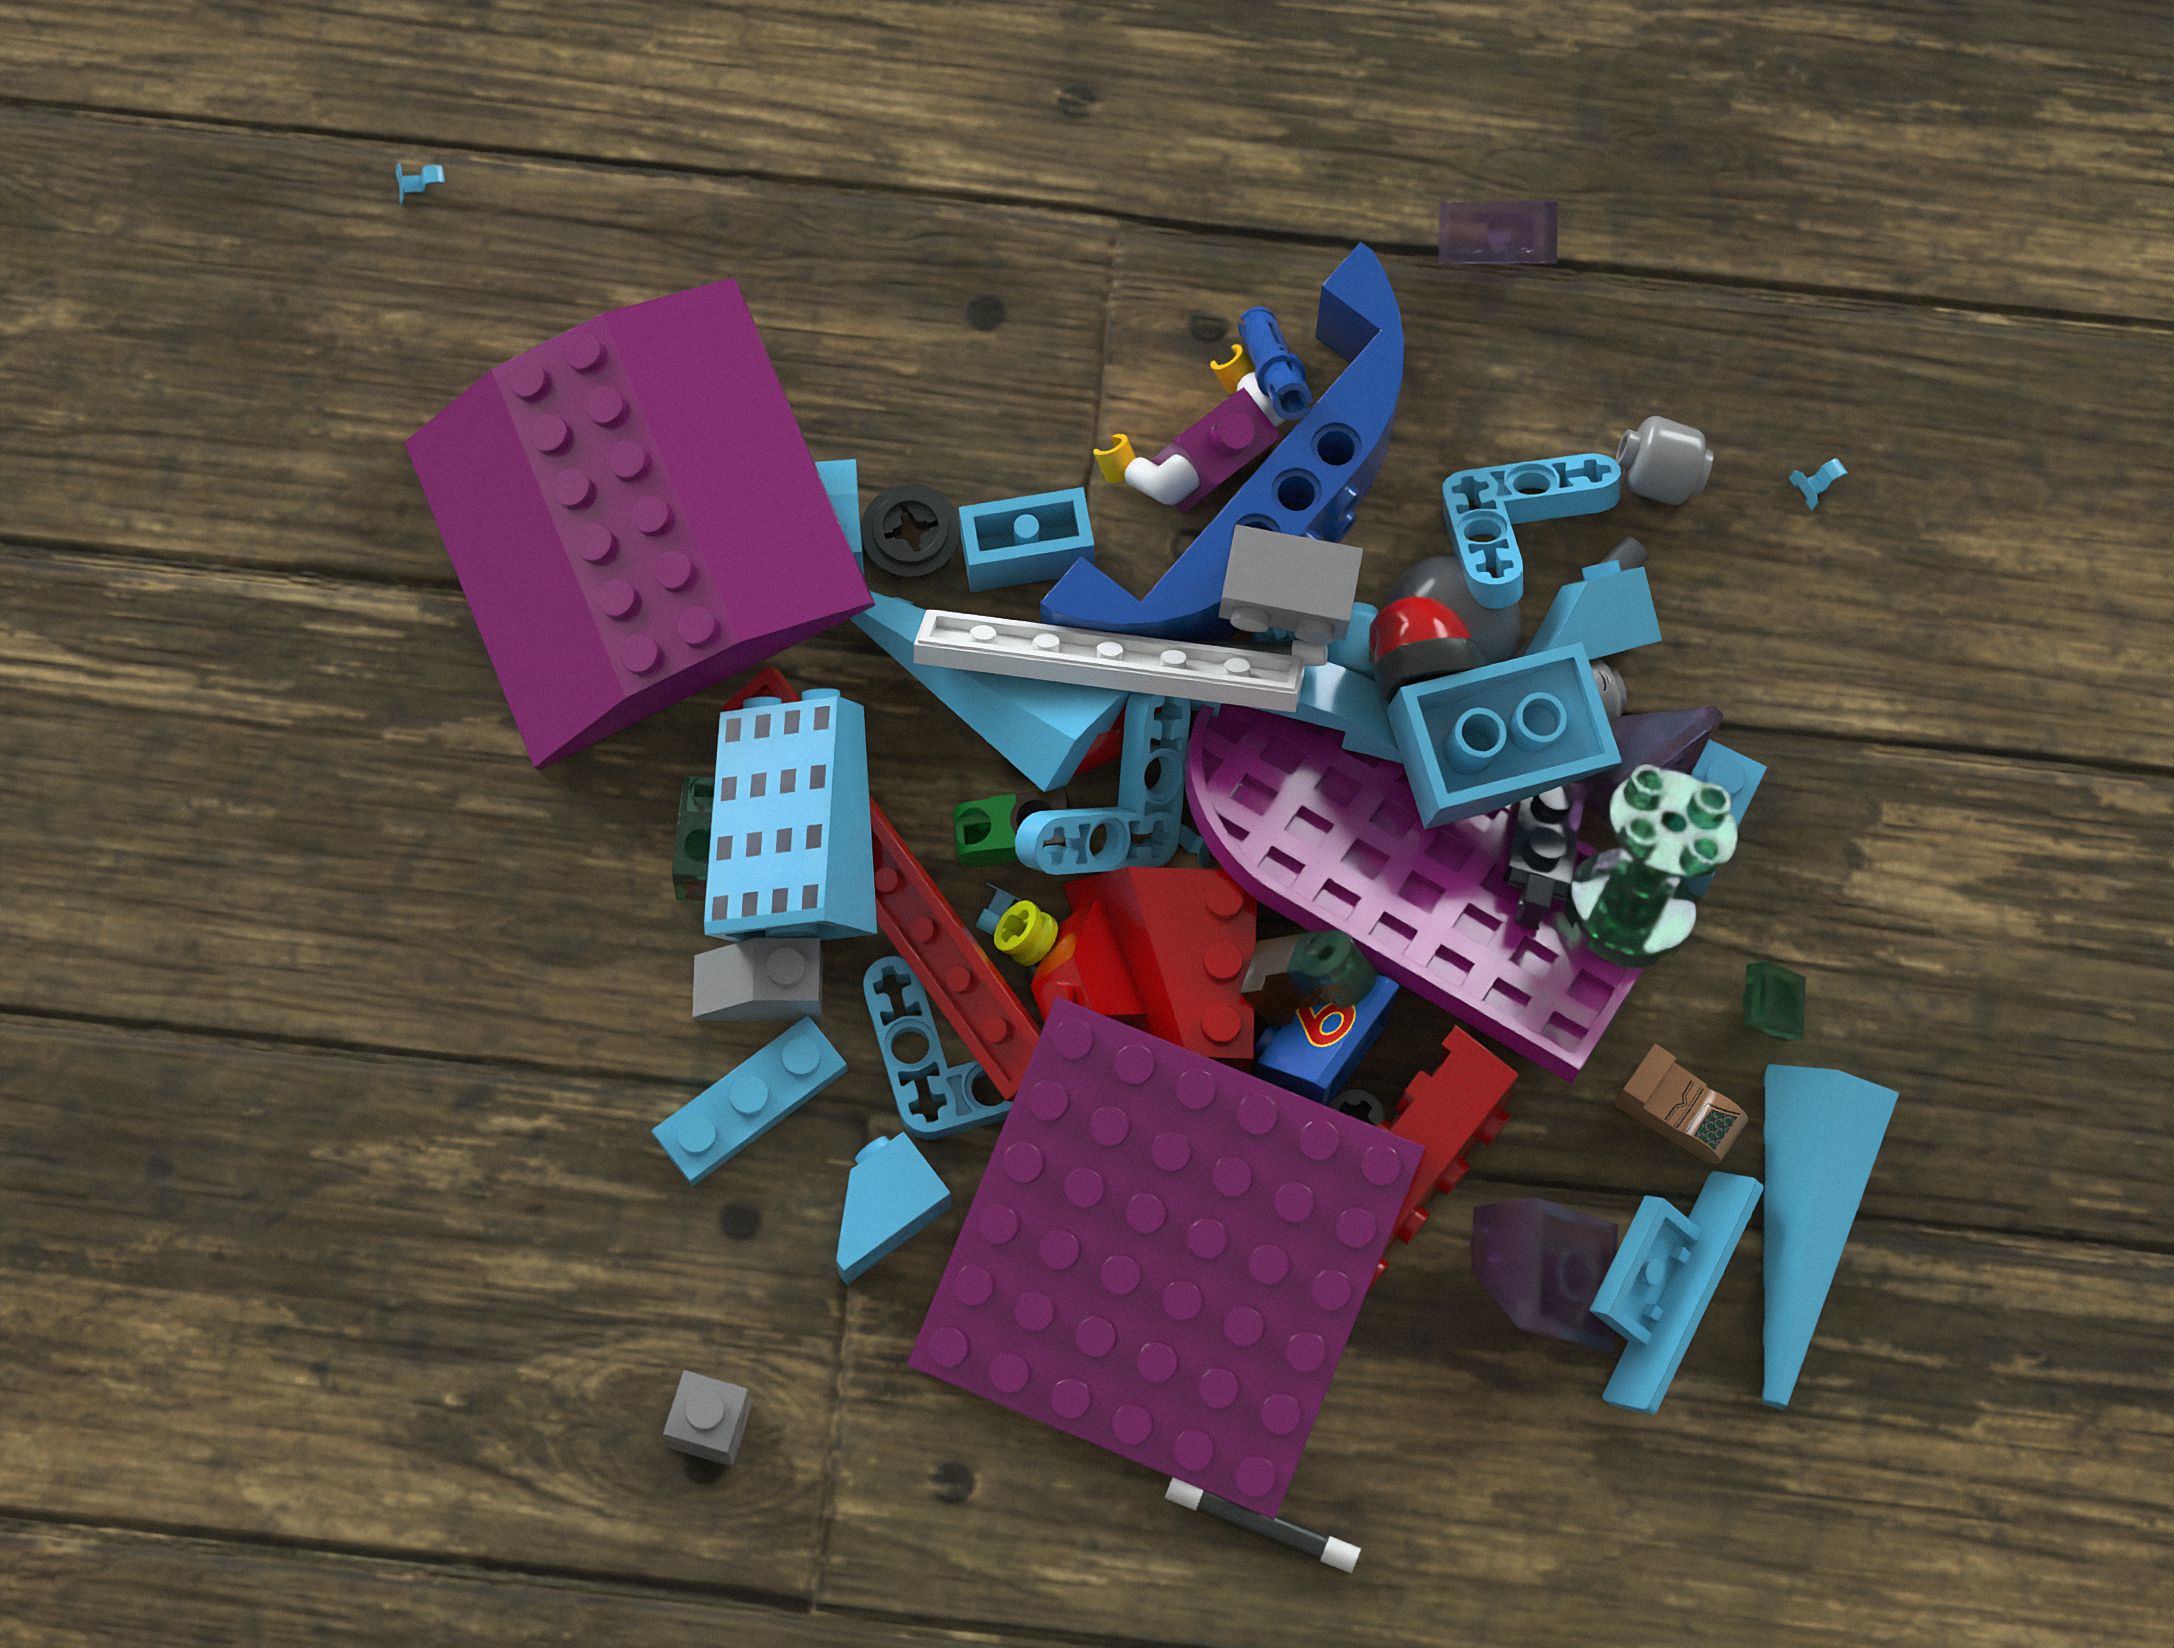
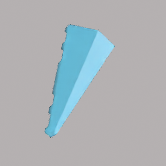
M870 591L876 606L849 618L1044 792L1068 784L1097 735L1111 729L1132 692L913 663L914 643L926 610L913 606V602L899 597L890 598Z
M1768 1064L1763 1075V1086H1765V1121L1763 1124L1765 1183L1763 1186L1762 1287H1764V1325L1762 1327V1346H1764V1388L1762 1391V1403L1783 1411L1788 1405L1899 1092L1835 1069Z

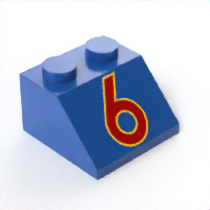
M1330 960L1326 965L1328 969L1316 1006L1297 1009L1292 1024L1272 1028L1269 1026L1253 1049V1055L1259 1058L1256 1063L1254 1077L1325 1106H1328L1338 1095L1390 1022L1400 986L1387 977Z

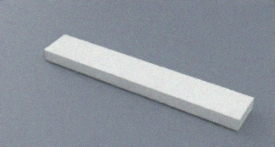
M931 609L926 610L914 643L913 663L1295 713L1305 669V658Z

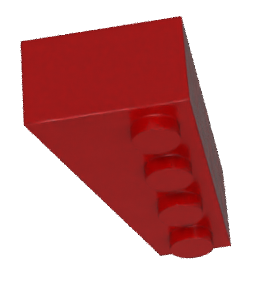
M1457 1025L1442 1042L1444 1046L1439 1065L1434 1072L1430 1074L1428 1071L1423 1072L1420 1070L1405 1089L1406 1093L1395 1107L1394 1112L1397 1116L1391 1123L1384 1120L1376 1126L1426 1148L1367 1294L1389 1268L1390 1264L1383 1259V1256L1397 1239L1408 1245L1415 1238L1431 1216L1430 1213L1423 1209L1438 1190L1448 1196L1457 1187L1472 1166L1464 1160L1467 1154L1478 1141L1489 1147L1512 1117L1504 1109L1507 1107L1519 1074Z

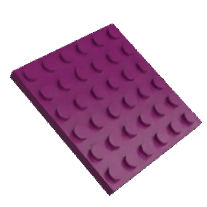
M1056 996L907 1365L1275 1520L1426 1147Z

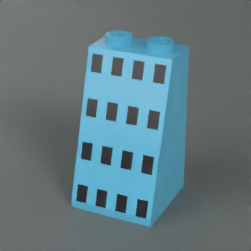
M828 688L807 690L801 693L802 701L782 704L781 698L778 697L749 698L743 701V709L720 712L704 917L705 935L738 943L752 938H820V941L877 934L864 706L840 697L839 690Z

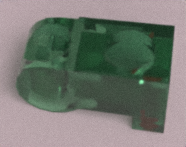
M685 776L683 780L672 866L676 900L706 901L715 777Z

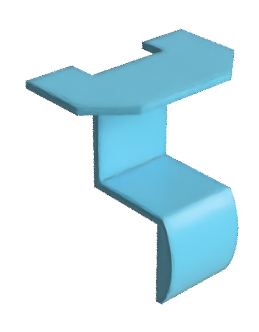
M397 163L396 176L399 182L401 206L404 201V193H424L426 184L445 183L442 166H424L421 176H402L401 166Z
M1836 458L1822 465L1816 475L1808 479L1797 470L1791 474L1789 479L1795 487L1797 485L1807 497L1806 504L1812 511L1818 504L1817 494L1827 490L1833 480L1846 475L1847 471Z
M1181 824L1179 844L1189 853L1198 854V862L1207 869L1211 862V859L1208 857L1211 852L1203 837L1197 836L1190 828Z
M987 883V885L997 889V892L988 910L984 909L976 927L993 935L999 920L1011 907L1014 899L1023 900Z

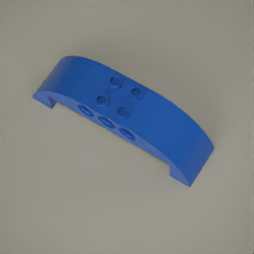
M1360 242L1321 287L1315 338L1350 363V365L1155 587L1140 602L1081 556L1040 602L1041 624L1173 641H1227L1242 631L1234 627L1230 623V619L1218 617L1235 525L1337 544L1348 534L1357 519V515L1353 512L1369 492L1385 460L1394 427L1403 377L1404 336L1399 306L1387 274L1373 250Z

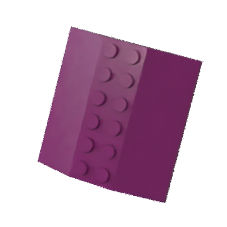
M734 278L602 313L492 368L404 442L533 767L537 770L547 767L876 606L738 282Z

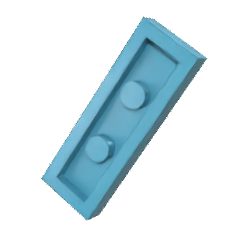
M807 1015L652 1130L653 1137L693 1187L848 1071L847 1064Z

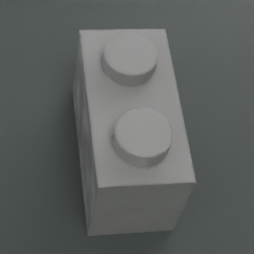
M1235 525L1218 617L1230 619V623L1234 627L1249 632L1268 631L1269 627L1294 631L1296 638L1313 644H1329L1333 639L1345 641L1351 619L1363 548Z

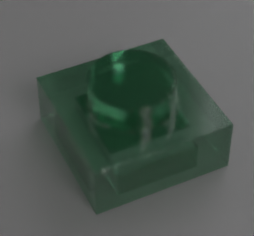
M1768 960L1746 964L1745 991L1742 997L1744 1010L1743 1026L1781 1042L1803 1039L1806 977Z

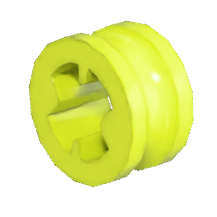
M1027 900L1020 901L1011 906L1002 915L995 929L994 943L997 949L1011 955L1018 964L1023 966L1034 965L1043 959L1055 943L1058 924L1054 917L1041 912L1039 907L1033 902Z

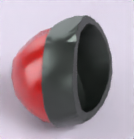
M1409 596L1385 606L1369 625V646L1375 659L1373 667L1374 678L1382 697L1389 704L1401 687L1487 666L1482 648L1476 640L1472 639L1467 625L1454 610L1437 599Z

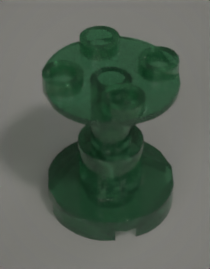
M1647 764L1636 767L1630 777L1617 787L1610 801L1608 816L1610 827L1622 848L1596 852L1582 862L1576 869L1571 885L1564 897V911L1570 926L1573 928L1575 922H1577L1580 929L1588 936L1585 945L1596 955L1618 965L1645 968L1656 965L1659 957L1668 956L1671 953V957H1673L1682 949L1692 931L1696 918L1694 898L1683 879H1693L1713 874L1729 861L1737 844V826L1735 819L1729 811L1732 806V799L1724 788L1715 783H1703L1680 772L1661 770L1658 767Z

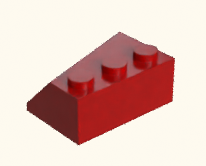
M1124 867L1064 883L1063 889L1072 914L1093 899H1103L1147 1011L1145 1016L1131 1026L1251 1075L1254 1047V1008L1240 994L1256 945L1257 899L1245 891L1225 870Z

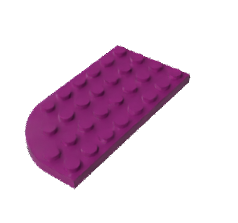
M1221 703L1217 717L1213 716L1215 708L1202 704L1188 738L1184 761L1185 788L1190 810L1198 830L1211 853L1225 871L1245 891L1261 903L1563 1080L1573 1084L1676 920L1685 901L1578 840L1571 885L1563 902L1551 900L1550 909L1548 912H1545L1539 930L1515 924L1514 920L1520 889L1507 886V882L1502 881L1515 803L1483 815L1424 830L1402 763L1343 749L1342 744L1345 731L1247 706Z

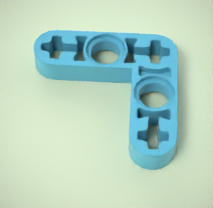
M1581 454L1464 470L1446 478L1442 490L1443 518L1454 554L1458 556L1469 590L1482 607L1488 609L1505 608L1519 601L1523 595V561L1511 524L1598 513L1611 509L1617 505L1621 493V467L1617 465L1616 460L1602 454ZM1525 488H1538L1546 492L1537 495H1526L1517 491ZM1468 500H1473L1474 504L1479 506V509L1469 511ZM1476 535H1490L1497 539L1490 542H1474L1468 538ZM1486 566L1489 568L1496 566L1497 578H1492L1490 573L1486 572Z
M1132 691L1128 697L1125 712L1118 807L1039 811L1029 815L1023 820L1017 830L1015 839L1016 854L1020 862L1026 867L1054 875L1113 871L1124 867H1159L1166 864L1176 852L1180 839L1185 782L1184 761L1190 723L1189 699ZM1163 706L1161 714L1154 715L1155 707ZM1151 738L1160 740V746L1150 744ZM1158 757L1161 763L1160 779L1153 788L1148 790L1144 780L1145 771L1148 764ZM1104 824L1107 831L1106 843L1097 855L1092 856L1089 846L1091 834L1097 826ZM1152 832L1151 839L1143 840L1142 845L1131 842L1130 833L1138 835ZM1053 835L1066 838V847L1061 845L1043 847L1044 841L1052 839Z
M890 956L875 961L866 971L863 980L865 1001L898 1113L905 1129L916 1138L934 1140L1007 1119L1013 1102L1004 1100L997 1106H985L975 1100L972 1094L973 1084L978 1078L987 1074L977 1060L948 1069L924 987L904 958ZM895 974L898 983H910L909 986L902 989L903 1005L907 1016L896 1020L894 1019V1011L887 993L877 995L875 991L883 988V977ZM916 1010H919L921 1016H909ZM882 1020H894L887 1026L882 1024ZM906 1032L921 1034L929 1044L927 1055L923 1060L914 1064L900 1062L892 1053L893 1042L898 1036ZM933 1070H937L939 1076H926ZM924 1076L927 1077V1085L932 1100L934 1102L945 1101L946 1103L945 1106L938 1109V1120L930 1123L926 1122L923 1114L912 1115L910 1112L919 1107L918 1092L914 1079H920ZM899 1080H912V1081H910V1082H909L908 1084H906L905 1086H901Z

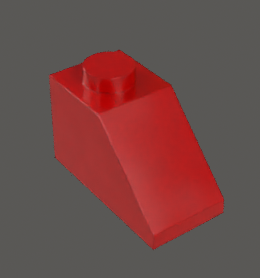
M1093 899L1058 925L1055 943L1040 961L1030 987L1044 1024L1056 996L1129 1026L1147 1014L1103 899Z

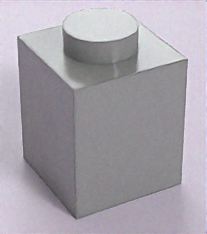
M684 1370L663 1432L669 1448L733 1467L753 1405L748 1389Z

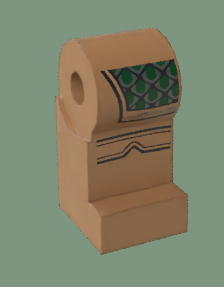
M1655 1043L1622 1090L1614 1105L1699 1159L1708 1163L1719 1164L1748 1123L1747 1115L1729 1098L1707 1088L1706 1083L1676 1064V1057Z

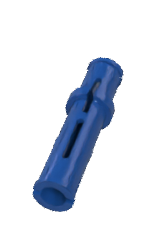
M1265 307L1248 309L1241 316L1245 324L1238 323V330L1255 365V379L1258 388L1263 395L1270 397L1273 409L1279 417L1285 420L1299 419L1310 410L1305 402L1311 404L1313 402L1312 393L1305 383V367L1299 357L1291 352L1272 311Z

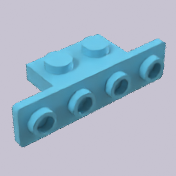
M1718 1171L1711 1172L1688 1218L1664 1198L1645 1195L1589 1310L1628 1341L1602 1396L1603 1400L1611 1406L1646 1415H1654L1657 1412L1763 1191V1185L1755 1178Z

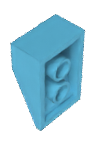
M1583 642L1401 687L1386 709L1424 830L1492 812L1614 768L1622 763Z

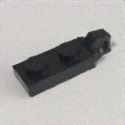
M1569 783L1515 803L1502 881L1507 882V886L1520 889L1514 920L1515 924L1539 930L1545 912H1548L1550 909L1551 900L1563 902L1571 885L1586 787Z

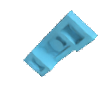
M1327 662L1326 666H1305L1296 713L1251 707L1345 731L1342 744L1343 749L1403 764L1386 711L1390 704L1382 697L1376 682L1330 662ZM1189 699L1190 710L1199 712L1202 704L1215 708L1213 716L1218 717L1221 703Z

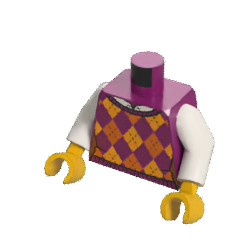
M1240 345L1231 346L1236 356L1230 362L1218 365L1213 360L1210 363L1212 370L1227 392L1233 395L1175 438L1151 461L1143 457L1136 458L1130 442L1124 434H1116L1111 437L1114 449L1109 451L1093 450L1101 471L1109 483H1118L1126 480L1127 484L1162 504H1175L1181 514L1184 515L1272 448L1281 439L1277 428L1286 420L1276 414L1270 397L1263 395L1259 390L1255 379L1256 368Z

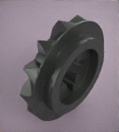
M921 484L897 485L880 493L867 507L861 523L862 545L876 569L882 568L891 573L897 580L903 577H919L925 580L930 573L939 568H947L951 557L956 549L959 548V516L951 501L936 489ZM903 513H908L909 520L913 521L917 529L927 528L928 532L920 535L918 552H914L913 547H909L906 539L895 540L894 536L902 533Z

